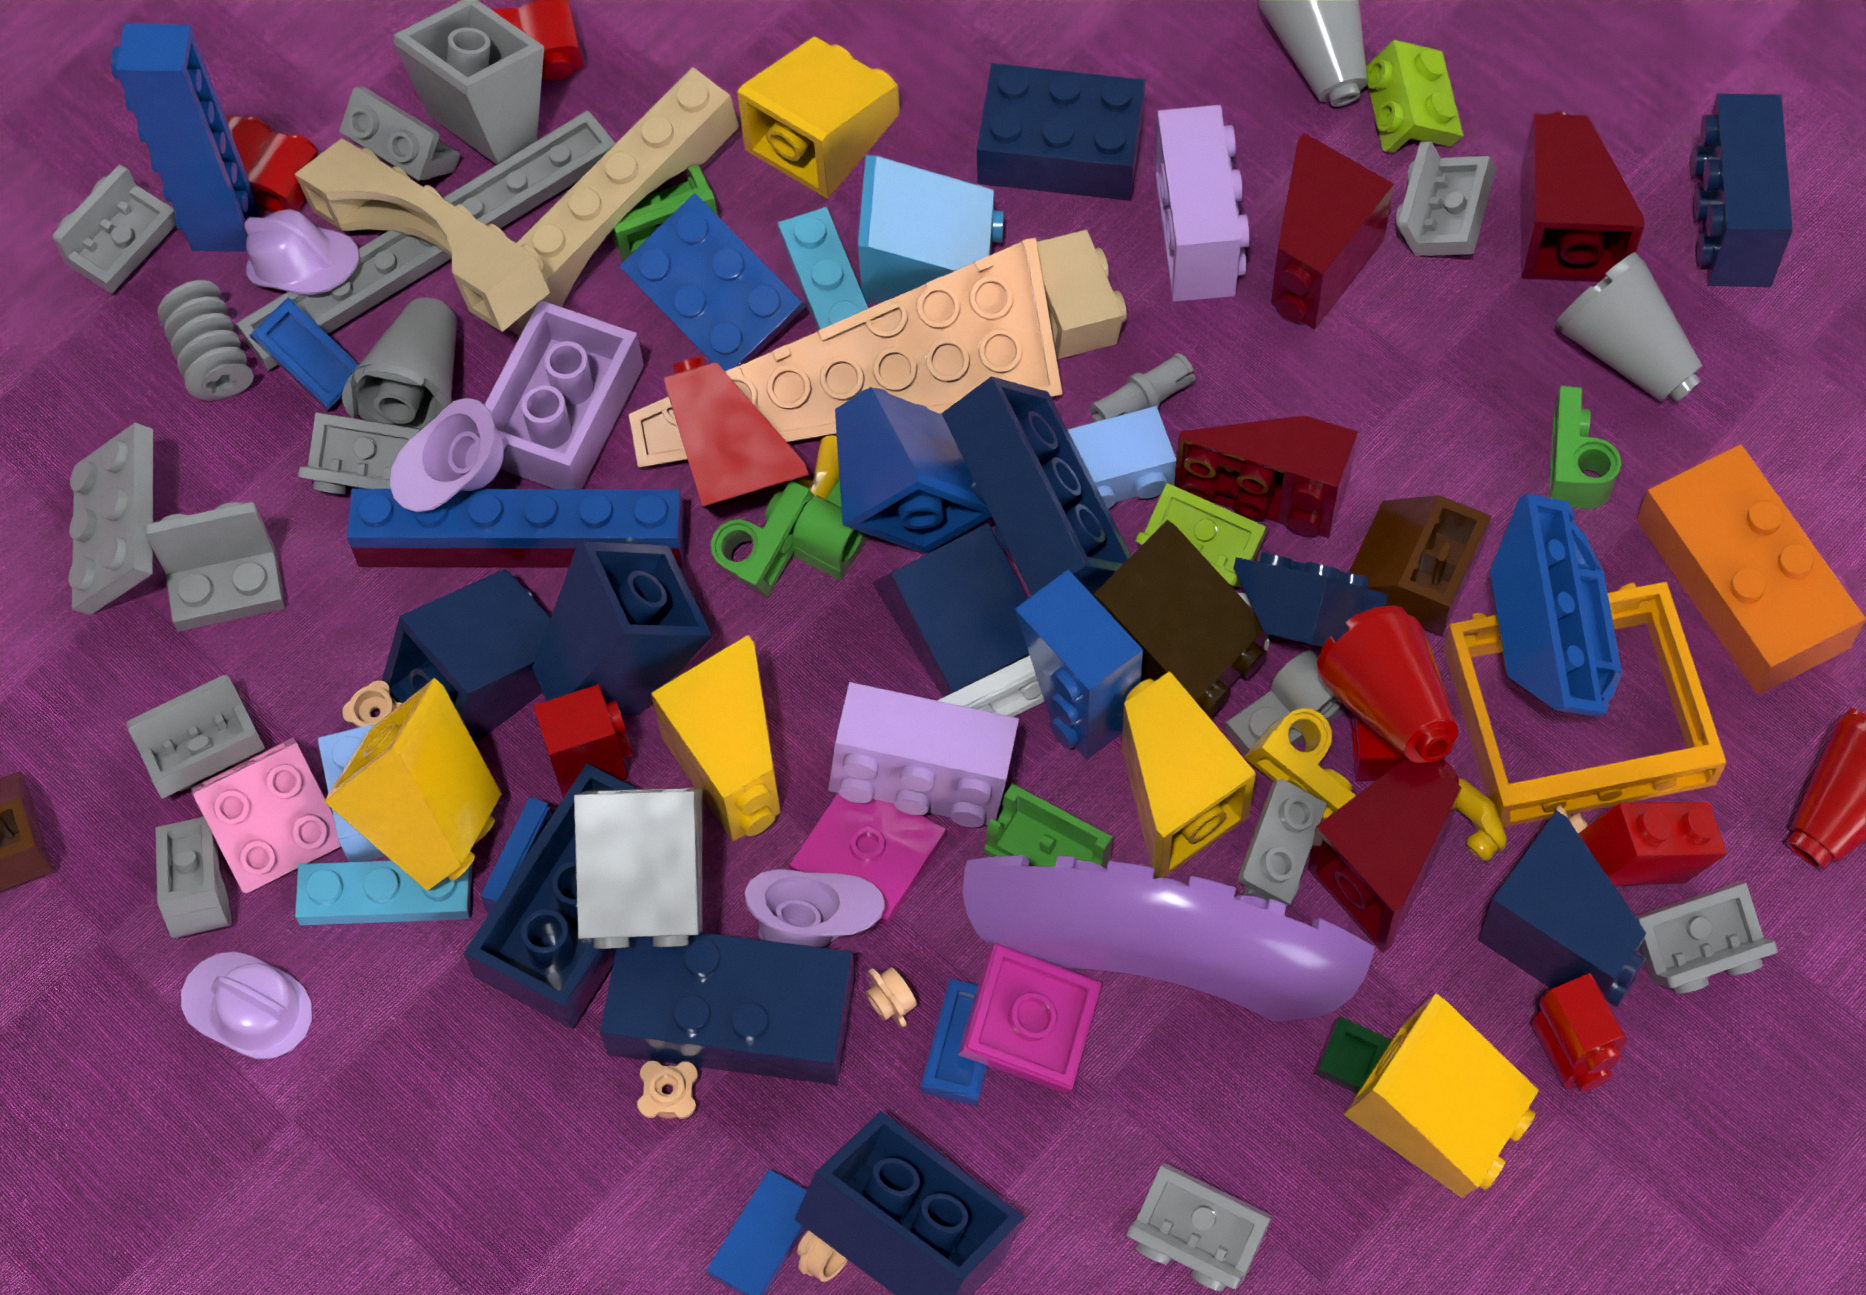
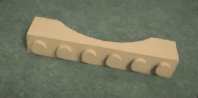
M692 67L517 242L520 246L527 244L532 247L544 263V270L541 272L550 294L543 298L542 301L562 307L574 282L590 257L621 219L645 196L665 181L688 169L690 166L704 163L739 128L730 94ZM536 305L508 327L517 336H521Z
M341 138L295 173L312 212L340 230H391L414 235L437 245L452 258V274L468 310L502 332L550 294L541 272L544 270V263L532 247L527 244L520 246L508 239L496 225H485L475 219L463 205H452L442 199L433 187L429 185L422 187L411 180L400 167H389L366 147L360 149Z

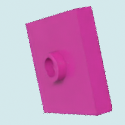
M837 793L789 864L790 870L805 873H836L858 876L873 883L882 893L885 904L881 918L877 922L887 927L945 840L946 829L922 815H910L899 811L895 807V803L874 799L868 803H854L842 798Z
M995 942L989 947L958 1055L1057 1092L1069 1093L1073 1089L1102 982Z

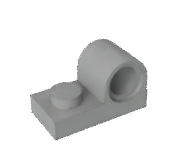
M1308 650L1288 662L1275 676L1271 691L1226 722L1225 732L1245 755L1272 723L1293 710L1300 708L1314 709L1321 713L1329 723L1347 711L1348 708L1331 695L1319 679L1317 669L1319 657L1314 651ZM1289 728L1288 738L1291 745L1295 748L1305 739L1300 731L1295 728Z
M199 817L155 827L157 903L170 936L175 939L230 926L231 912L229 900L219 871L218 843L205 818Z

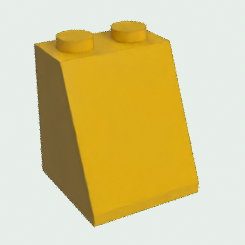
M816 36L745 82L737 91L745 151L826 199L833 194L900 114L898 84L895 83L890 75L881 69L867 67L855 60L843 47L835 44L829 45Z
M749 635L651 693L662 740L695 788H702V798L732 842L744 835L755 836L763 832L774 822L775 816L781 813L755 645Z
M1170 671L1155 682L1152 679H1146L1135 686L1127 695L1126 702H1124L1121 749L1152 868H1155L1154 875L1157 878H1164L1249 818L1256 772Z
M434 678L367 731L324 802L428 891L446 877L451 881L456 880L468 869L475 858V855L470 850L493 826L495 819L490 814L502 793L444 686Z
M1435 993L1403 1022L1392 1042L1343 1115L1463 1198L1479 1186L1487 1190L1498 1177L1506 1162L1498 1155L1509 1138L1517 1142L1532 1123L1536 1113L1529 1106L1539 1090L1445 999Z

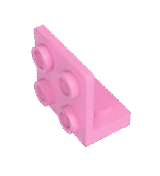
M294 737L191 787L192 794L244 893H249L297 869L298 864H307L341 847L337 837L333 814L329 806L324 802L325 798Z

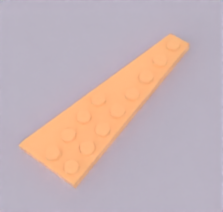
M1036 238L1025 239L1011 247L986 256L970 265L936 278L920 287L886 300L725 372L786 442L837 434L835 409L857 396L859 392L870 387L883 389L891 395L914 404L924 405L929 410L940 414L991 376L1048 391L1051 397L1062 395V388ZM669 396L629 414L638 468L688 460Z

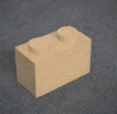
M1087 230L1036 242L1057 359L1116 345L1121 324L1127 318V311L1122 294L1118 290L1113 291L1109 283L1108 263L1101 248L1095 249Z

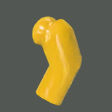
M834 435L826 436L820 441L813 480L800 478L795 481L808 488L814 496L819 495L824 499L831 493L840 479L837 436Z
M1459 778V785L1462 788L1456 809L1469 818L1477 829L1475 833L1467 838L1466 845L1476 858L1487 862L1493 858L1497 851L1502 853L1506 846L1507 835L1493 801L1465 779Z

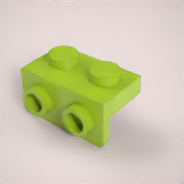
M1393 40L1366 66L1367 85L1383 151L1395 153L1410 138L1432 141L1434 144L1452 147L1464 136L1443 51Z
M1166 483L1145 532L1139 531L1135 542L1143 545L1168 519L1177 526L1230 585L1242 588L1233 568L1235 559L1238 557L1254 561L1269 528Z

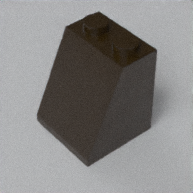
M1168 519L1093 594L1094 598L1143 649L1141 682L1146 679H1152L1155 682L1170 671L1209 716L1215 714L1226 702L1231 693L1229 687L1241 674L1245 678L1250 677L1260 667L1267 655V651L1264 649L1266 633L1253 609L1177 526Z

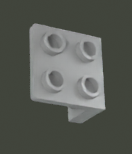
M230 502L218 506L215 510L192 515L173 514L164 517L159 522L145 525L146 538L166 574L172 622L177 632L286 609L277 552L255 503Z

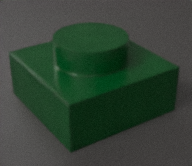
M1339 1016L1332 1024L1313 1074L1357 1094L1392 1040Z

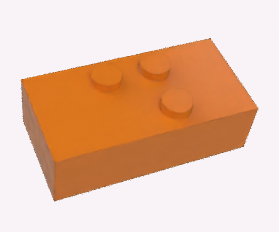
M1742 444L1647 490L1636 521L1757 696L1852 648L1866 621L1865 616Z

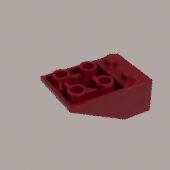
M1305 415L1180 431L1177 444L1174 486L1207 501L1235 509L1243 517L1253 520L1264 518L1287 525L1290 530L1300 535H1319L1329 538L1349 484L1358 431Z

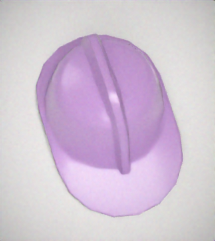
M291 209L279 210L267 215L265 218L250 217L245 222V230L248 235L246 238V251L249 256V261L246 265V275L255 285L297 294H318L330 291L344 283L354 273L359 262L358 246L349 236L336 231L318 228L298 211Z
M463 398L453 401L433 421L407 442L398 453L391 468L390 488L393 497L404 509L414 512L434 510L451 499L459 491H473L483 488L495 478L501 468L504 449L509 441L504 433L494 428V421L490 410L479 400Z
M775 869L762 872L751 879L744 893L746 906L759 921L758 935L761 940L824 948L830 942L837 939L838 936L852 935L870 928L881 918L885 908L883 895L873 883L858 876L846 874L805 873L795 870Z
M235 951L218 953L201 961L188 974L181 990V1009L187 1022L201 1034L234 1051L255 1059L278 1058L294 1050L306 1037L312 1022V1003L304 986L282 970L251 955Z

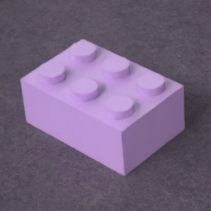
M1221 105L1157 111L1154 173L1172 302L1235 296L1237 275L1246 274L1244 247L1249 246L1248 219L1246 214L1239 215L1237 202L1242 201L1241 174L1239 169L1232 170L1230 158L1235 157V135L1233 125L1224 126Z
M542 300L538 302L484 404L490 410L494 421V428L504 433L509 441L504 449V458L500 470L554 489H582L644 367L637 333Z
M849 682L835 742L828 791L839 793L842 798L854 803H868L872 799L895 803V807L899 811L910 815L932 813L950 817L952 821L965 827L988 826L991 818L994 820L997 818L1019 718Z

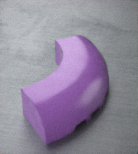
M1024 855L967 860L964 870L962 893L967 916L977 935L990 946L996 942L1062 968L1112 971L1182 985L1238 1004L1272 1022L1315 1018L1336 1011L1351 999L1360 987L1373 958L1375 946L1321 918L1313 920L1312 926L1285 916L1287 904L1273 899L1266 901L1258 897L1246 895L1234 897L1236 887L1195 876H1190L1187 885L1173 879L1154 878L1155 868L1109 861L1106 869L1099 864L1081 860L1077 861L1075 857L1058 856L1055 867L1028 866L1030 860Z

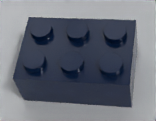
M991 63L977 144V184L1131 201L1144 117L1146 80Z
M1717 93L1711 114H1704L1702 117L1700 128L1701 144L1693 145L1691 155L1692 176H1700L1701 189L1697 188L1695 193L1694 217L1695 220H1703L1704 233H1700L1698 238V265H1706L1707 286L1772 287L1793 231L1782 94Z
M880 1111L815 1171L794 1220L894 1295H972L1003 1262L1025 1216Z

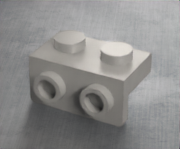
M363 86L353 88L339 130L340 133L361 146L370 149L374 154L392 165L400 167L406 174L419 181L455 172L461 154L438 140L439 133L369 89Z
M1432 141L1420 142L1416 159L1410 163L1408 168V188L1404 203L1399 205L1396 213L1398 232L1404 236L1415 256L1474 254L1496 171L1490 156L1440 158Z
M118 165L108 176L103 177L96 183L92 193L73 213L68 214L62 219L52 239L67 266L112 294L175 227V210L137 186L130 170L122 165Z
M315 412L308 466H299L298 477L314 480L313 490L336 494H346L347 485L366 489H391V468L398 453L422 429Z
M222 675L130 719L126 723L128 732L140 752L161 799L177 791L187 790L197 784L198 781L229 766L238 765L246 761L251 755L265 749L228 675Z
M1279 779L1272 783L1238 875L1239 881L1246 885L1243 896L1258 897L1266 901L1273 899L1287 904L1286 906L1291 905L1298 891L1300 877L1313 845L1316 826L1320 824L1327 805L1326 802L1284 779Z
M1738 881L1635 916L1647 933L1640 947L1643 956L1646 958L1645 963L1652 984L1673 988L1675 994L1688 993L1709 985L1707 976L1725 970L1731 976L1757 970L1763 966L1761 958L1778 952L1775 940L1763 937L1746 882Z
M1163 1163L1157 1172L1137 1219L1131 1223L1126 1236L1138 1242L1136 1250L1142 1255L1162 1264H1169L1170 1260L1173 1259L1193 1269L1190 1276L1195 1281L1208 1288L1222 1292L1225 1286L1237 1289L1244 1281L1273 1216Z

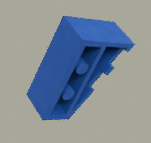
M1066 570L1016 607L1015 612L1051 720L1049 723L1051 731L1065 748L1070 750L1075 747L1088 760L1122 734L1124 702H1126L1129 692L1141 683L1143 649L1069 570Z

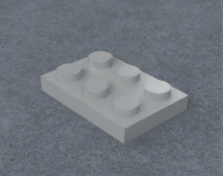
M133 423L86 458L79 461L72 471L70 486L74 491L73 517L69 532L73 539V559L69 572V584L72 587V610L92 615L152 575L153 549L146 538L145 525L153 523V429L137 423Z

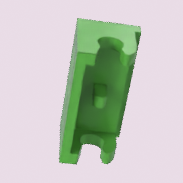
M698 164L688 167L690 177H688L687 182L645 196L611 230V238L622 261L626 260L694 193L717 215L715 197Z
M1011 784L1004 795L1003 810L998 820L996 821L991 818L987 827L984 853L990 857L1024 855L1030 860L1028 866L1055 867L1058 856L1075 857L1077 861H1088L1105 868L1108 862L1111 861L1112 836L1014 784Z

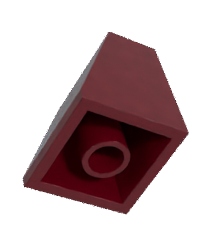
M1558 111L1548 114L1534 113L1520 171L1521 279L1600 282L1607 276L1605 273L1633 252L1637 253L1644 230V216L1588 115H1570L1566 112Z
M1303 133L1297 142L1277 249L1271 304L1285 318L1293 322H1302L1315 330L1384 242L1394 184L1306 133Z
M1405 758L1316 826L1308 871L1382 953H1385L1393 946L1449 832L1462 787L1459 785V778L1456 772L1443 758L1436 762L1414 763Z

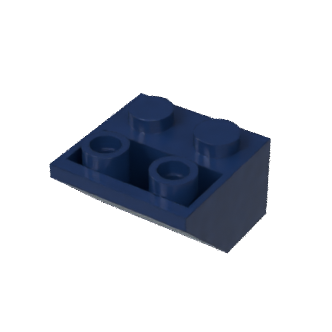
M1260 552L1258 562L1236 557L1233 567L1266 634L1320 648L1323 647L1330 636L1337 642L1350 630L1345 624L1346 621L1374 607L1386 606L1388 594L1367 589L1369 582L1367 577L1339 571L1337 568L1307 561L1306 563H1301L1271 553Z

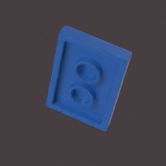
M696 193L685 201L619 266L712 363L717 362L724 371L751 361L806 307Z

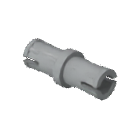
M1176 353L1159 366L1144 374L1137 372L1126 379V385L1107 397L1092 403L1089 406V411L1092 414L1099 413L1091 417L1094 422L1154 406H1157V409H1159L1161 401L1196 381V375L1191 373L1194 369L1184 355Z

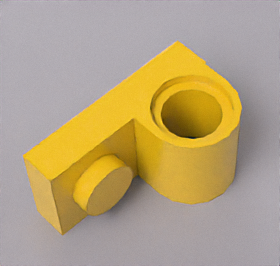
M1300 708L1293 710L1276 720L1256 740L1244 757L1272 781L1284 779L1326 802L1327 805L1321 819L1322 821L1356 796L1351 792L1353 789L1352 785L1345 777L1334 770L1323 769L1318 765L1332 743V730L1326 718L1314 709ZM1289 728H1295L1304 736L1306 741L1304 752L1298 751L1291 745L1288 738Z

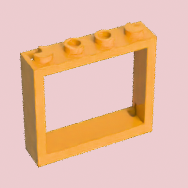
M1635 582L1629 583L1615 592L1608 593L1614 630L1642 624L1647 625L1687 749L1511 784L1508 783L1471 660L1474 657L1503 652L1497 615L1486 617L1483 613H1473L1471 620L1449 624L1443 650L1486 795L1495 804L1503 827L1551 818L1557 810L1556 807L1561 804L1568 814L1614 806L1618 803L1634 802L1717 784L1727 762L1667 582L1636 587Z

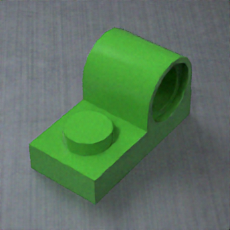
M1560 386L1552 416L1548 498L1567 501L1572 508L1596 509L1605 505L1611 498L1622 464L1621 457L1615 446L1608 441L1588 437L1590 409H1581L1582 388ZM1582 470L1595 471L1601 477H1589L1582 473Z
M840 479L826 499L816 495L805 505L793 531V548L795 558L841 581L871 535L843 525Z
M790 480L785 491L777 492L771 499L765 513L767 523L763 529L741 519L729 520L720 525L714 532L711 540V553L715 561L734 580L768 598L794 552L793 531L795 524L805 505L814 497L813 493L808 488ZM745 541L753 542V550L748 558L738 562L732 561L733 549L738 544Z

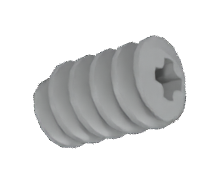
M195 280L182 284L169 292L159 304L157 315L164 327L166 338L171 344V351L175 360H177V366L181 376L184 378L183 382L188 393L196 399L205 401L223 400L245 391L252 384L254 375L251 368L246 365L247 358L244 350L239 348L241 343L237 333L233 332L234 325L231 318L226 315L227 307L224 300L220 299L221 292L219 287L211 281Z

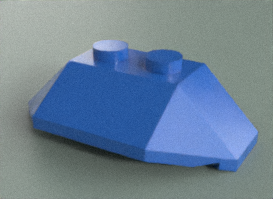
M1527 493L1518 499L1490 569L1507 676L1556 711L1600 717L1607 713L1610 706L1608 702L1614 695L1622 676L1604 570L1586 535L1573 521L1576 515L1570 503Z

